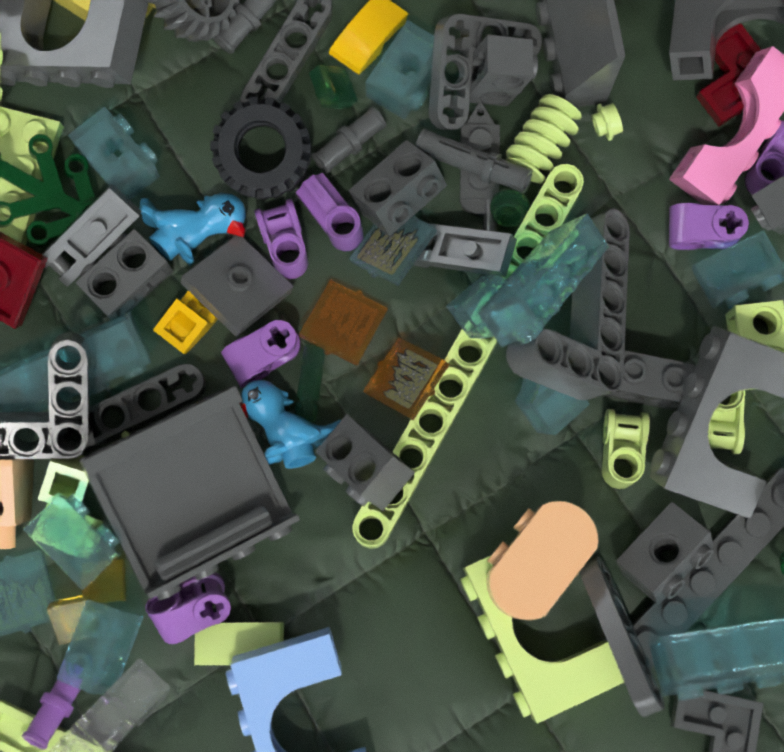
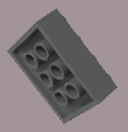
M540 0L536 4V14L539 26L545 25L547 38L543 39L545 60L547 62L552 61L554 74L550 75L552 94L567 100L575 107L606 103L625 58L614 0Z

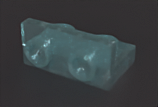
M87 600L57 679L91 694L115 695L144 616L128 610L113 608L94 600Z

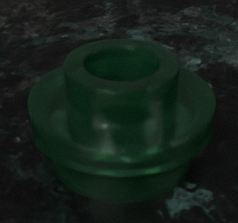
M503 190L496 193L490 203V211L494 220L505 227L520 225L530 209L527 197L515 190Z

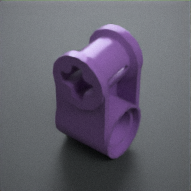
M783 120L778 130L767 140L761 149L762 152L747 172L745 186L752 195L784 176ZM761 170L770 172L773 175L774 181L766 179L762 175Z
M287 199L284 205L262 211L260 208L255 209L256 219L264 243L267 244L274 268L286 279H296L302 276L308 267V256L292 199ZM293 250L299 253L298 258L293 262L285 263L279 260L280 256L286 251Z
M697 203L672 205L669 207V247L677 250L731 248L737 244L739 239L748 230V216L744 210L733 205H702ZM723 221L727 222L728 228L734 229L731 234L727 233L726 227L720 226Z
M274 320L248 336L232 342L221 351V354L239 386L244 388L249 382L262 380L273 370L293 360L301 349V341L290 323L283 320ZM279 334L286 338L287 346L282 349L276 345L275 337Z
M215 572L200 580H196L195 576L180 583L182 589L166 599L158 600L157 596L148 599L145 610L164 642L168 644L180 643L193 634L221 623L228 617L231 606L228 597L224 594L225 585L223 578ZM202 583L205 584L206 593L202 591ZM212 603L216 605V613L213 612Z

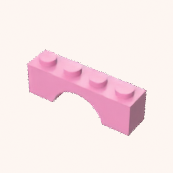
M774 46L757 51L734 83L744 104L742 123L736 135L722 147L706 144L691 147L669 178L670 181L702 205L724 204L732 197L737 189L735 182L742 172L747 171L753 166L759 157L757 150L762 142L773 136L781 125L779 118L784 112V54Z

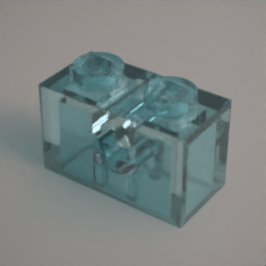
M407 20L366 80V97L404 120L412 109L418 111L428 94V91L425 89L431 82L434 35Z
M104 106L68 134V137L108 186L113 184L131 200L160 177L154 166L158 158L145 142L137 145L130 137L134 130L120 113L113 117ZM116 150L122 153V155L118 158L116 157V155L112 154Z

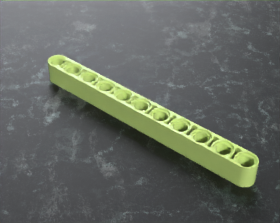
M560 164L554 167L548 175L514 236L517 242L507 276H491L395 446L393 453L399 458L404 450L410 448L418 450L423 457V461L418 467L411 468L415 473L403 486L402 499L396 504H388L383 511L370 502L365 507L362 506L352 528L357 542L363 547L369 549L378 548L388 540L579 197L584 183L583 175L575 166ZM565 181L571 185L573 191L570 193L559 192L555 188L554 183ZM542 213L548 214L553 218L555 224L548 227L542 226L537 222L535 216ZM521 246L531 247L536 253V258L524 260L518 256L516 250ZM503 279L512 280L516 283L518 291L513 294H505L499 290L497 283ZM485 312L493 313L497 316L499 325L494 328L483 327L478 321V317ZM465 346L475 347L480 353V359L474 363L465 362L460 358L459 350ZM445 380H454L460 385L461 393L454 398L445 397L440 392L439 385ZM427 414L437 415L442 421V427L435 433L425 432L419 424L420 419ZM374 518L382 523L383 532L378 539L369 541L360 535V526L365 520Z

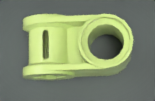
M745 390L731 394L727 405L719 404L715 409L708 428L710 448L731 450L732 454L740 455L745 439Z
M614 409L606 410L603 424L602 476L605 482L613 488L626 489L638 481L644 473L650 424L648 413L641 412L639 416L616 414ZM616 459L626 460L631 465L632 475L630 478L620 477L614 470V461Z

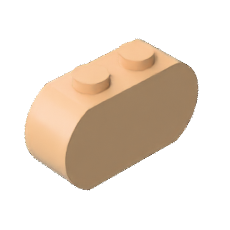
M562 501L550 502L539 507L536 512L528 508L513 527L519 534L512 543L507 545L502 541L487 560L493 565L487 573L488 594L493 604L505 615L521 620H533L544 617L597 549L598 534L594 522L583 509L572 503Z

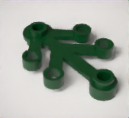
M43 134L34 135L28 144L29 154L37 160L43 182L3 161L0 152V178L35 196L12 203L0 201V208H5L10 212V217L7 220L0 221L1 228L10 226L14 219L55 208L70 215L47 224L43 221L32 222L27 228L26 236L29 243L37 247L44 246L51 238L60 236L96 200L87 174L88 161L80 154L68 156L64 163V172L70 179L74 180L79 201L64 194L52 157V141ZM36 142H44L48 146V150L45 153H37L33 149V145ZM72 161H78L83 165L84 169L80 173H74L70 170L69 164ZM34 228H43L47 236L42 240L34 239L31 235V231Z

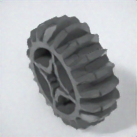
M239 0L146 1L155 5L157 10L154 17L164 19V30L174 29L176 38H187L188 42L208 41L216 38V35H219L222 30L229 29V20L237 16L234 8L241 4Z

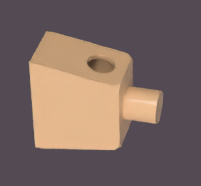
M0 459V549L15 548L16 526L31 519L34 459Z

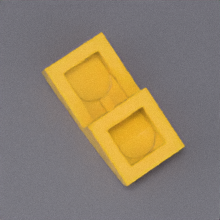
M369 0L336 39L329 50V54L360 75L381 54L384 43L405 24L408 13L390 0Z
M187 291L181 300L176 299L153 331L180 352L186 354L218 319L195 296Z

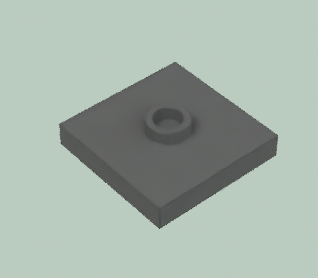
M234 236L182 275L180 282L236 337L291 294L294 287L243 237Z

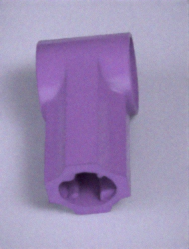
M323 173L312 175L305 180L296 191V195L329 236L332 245L341 251H351L357 248L364 237L363 227L357 211L349 207ZM348 222L354 225L353 230L348 234L340 235L335 232L338 225Z

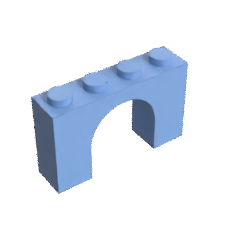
M330 627L233 656L230 664L231 669L226 671V677L231 694H239L244 710L238 711L239 722L244 736H252L255 751L252 752H287L278 743L272 728V714L278 703L287 694L296 689L342 675L341 664ZM362 747V748H359V749H356V750H352V751H349V752H367V751H366V748H365V747Z

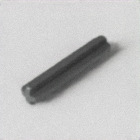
M259 506L162 556L154 562L155 568L162 580L169 581L272 526V519L266 508Z

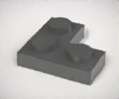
M677 684L670 726L711 735L708 752H756L764 703Z

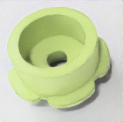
M601 103L598 104V113L591 115L595 131L599 137L605 135L611 141L614 135L623 132L618 110L614 103L603 107Z

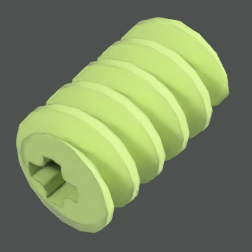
M553 94L544 95L539 100V107L532 111L531 119L524 123L523 132L516 135L514 139L515 145H511L506 150V160L532 169L531 181L541 185L544 184L546 178L539 170L551 172L554 169V165L548 157L557 160L562 157V152L556 144L562 147L570 145V139L564 132L572 135L577 134L579 128L573 119H581V112L570 102Z

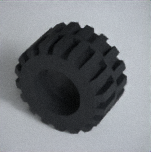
M257 96L249 97L247 102L242 103L238 101L234 103V108L229 112L226 110L220 116L222 118L219 125L215 124L212 131L214 139L210 142V150L213 152L214 158H212L214 167L219 172V176L232 189L249 198H257L258 200L276 199L282 197L288 191L291 192L297 187L296 185L300 180L303 181L312 158L311 140L302 118L298 113L291 110L289 105L284 102L282 104L276 102L274 98L266 97V100L258 99ZM256 127H271L284 140V158L275 169L269 172L259 173L252 171L243 164L240 158V142L247 132Z

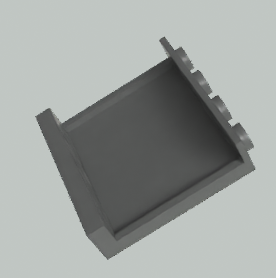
M236 386L226 387L78 460L144 593L149 599L157 596L158 600H163L174 595L182 589L180 583L195 576L196 580H200L212 575L219 570L218 563L231 556L233 560H239L248 556L256 550L254 544L269 537L270 541H274L289 534L292 531L290 525L300 520L297 514L291 512L239 404L243 400ZM259 506L265 507L272 519V526L169 581H164L159 576L154 562L162 556Z

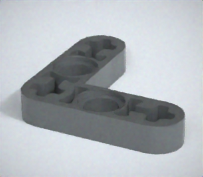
M466 14L449 15L439 20L434 35L429 99V118L436 128L441 130L459 129L467 121L473 53L482 42V33L485 27H491L497 36H522L523 39H532L533 55H537L541 50L542 36L534 25ZM455 27L456 30L460 31V38L455 39V36L449 35V28ZM450 49H453V51L460 50V55H447L446 53ZM450 61L454 62L459 69V77L454 84L449 83L444 76L445 66ZM457 90V95H443V91ZM443 107L453 109L454 117L448 118V116L443 115Z

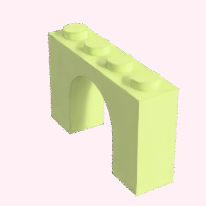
M490 556L463 568L466 576L460 579L461 584L470 602L475 599L478 600L484 613L477 617L488 640L495 637L501 653L495 655L504 677L512 676L518 687L519 692L514 693L513 697L523 718L530 715L535 723H540L624 683L609 643L605 640L558 661H542L528 654L515 637L512 617L502 613L493 604L488 594L487 573L493 567L487 561Z

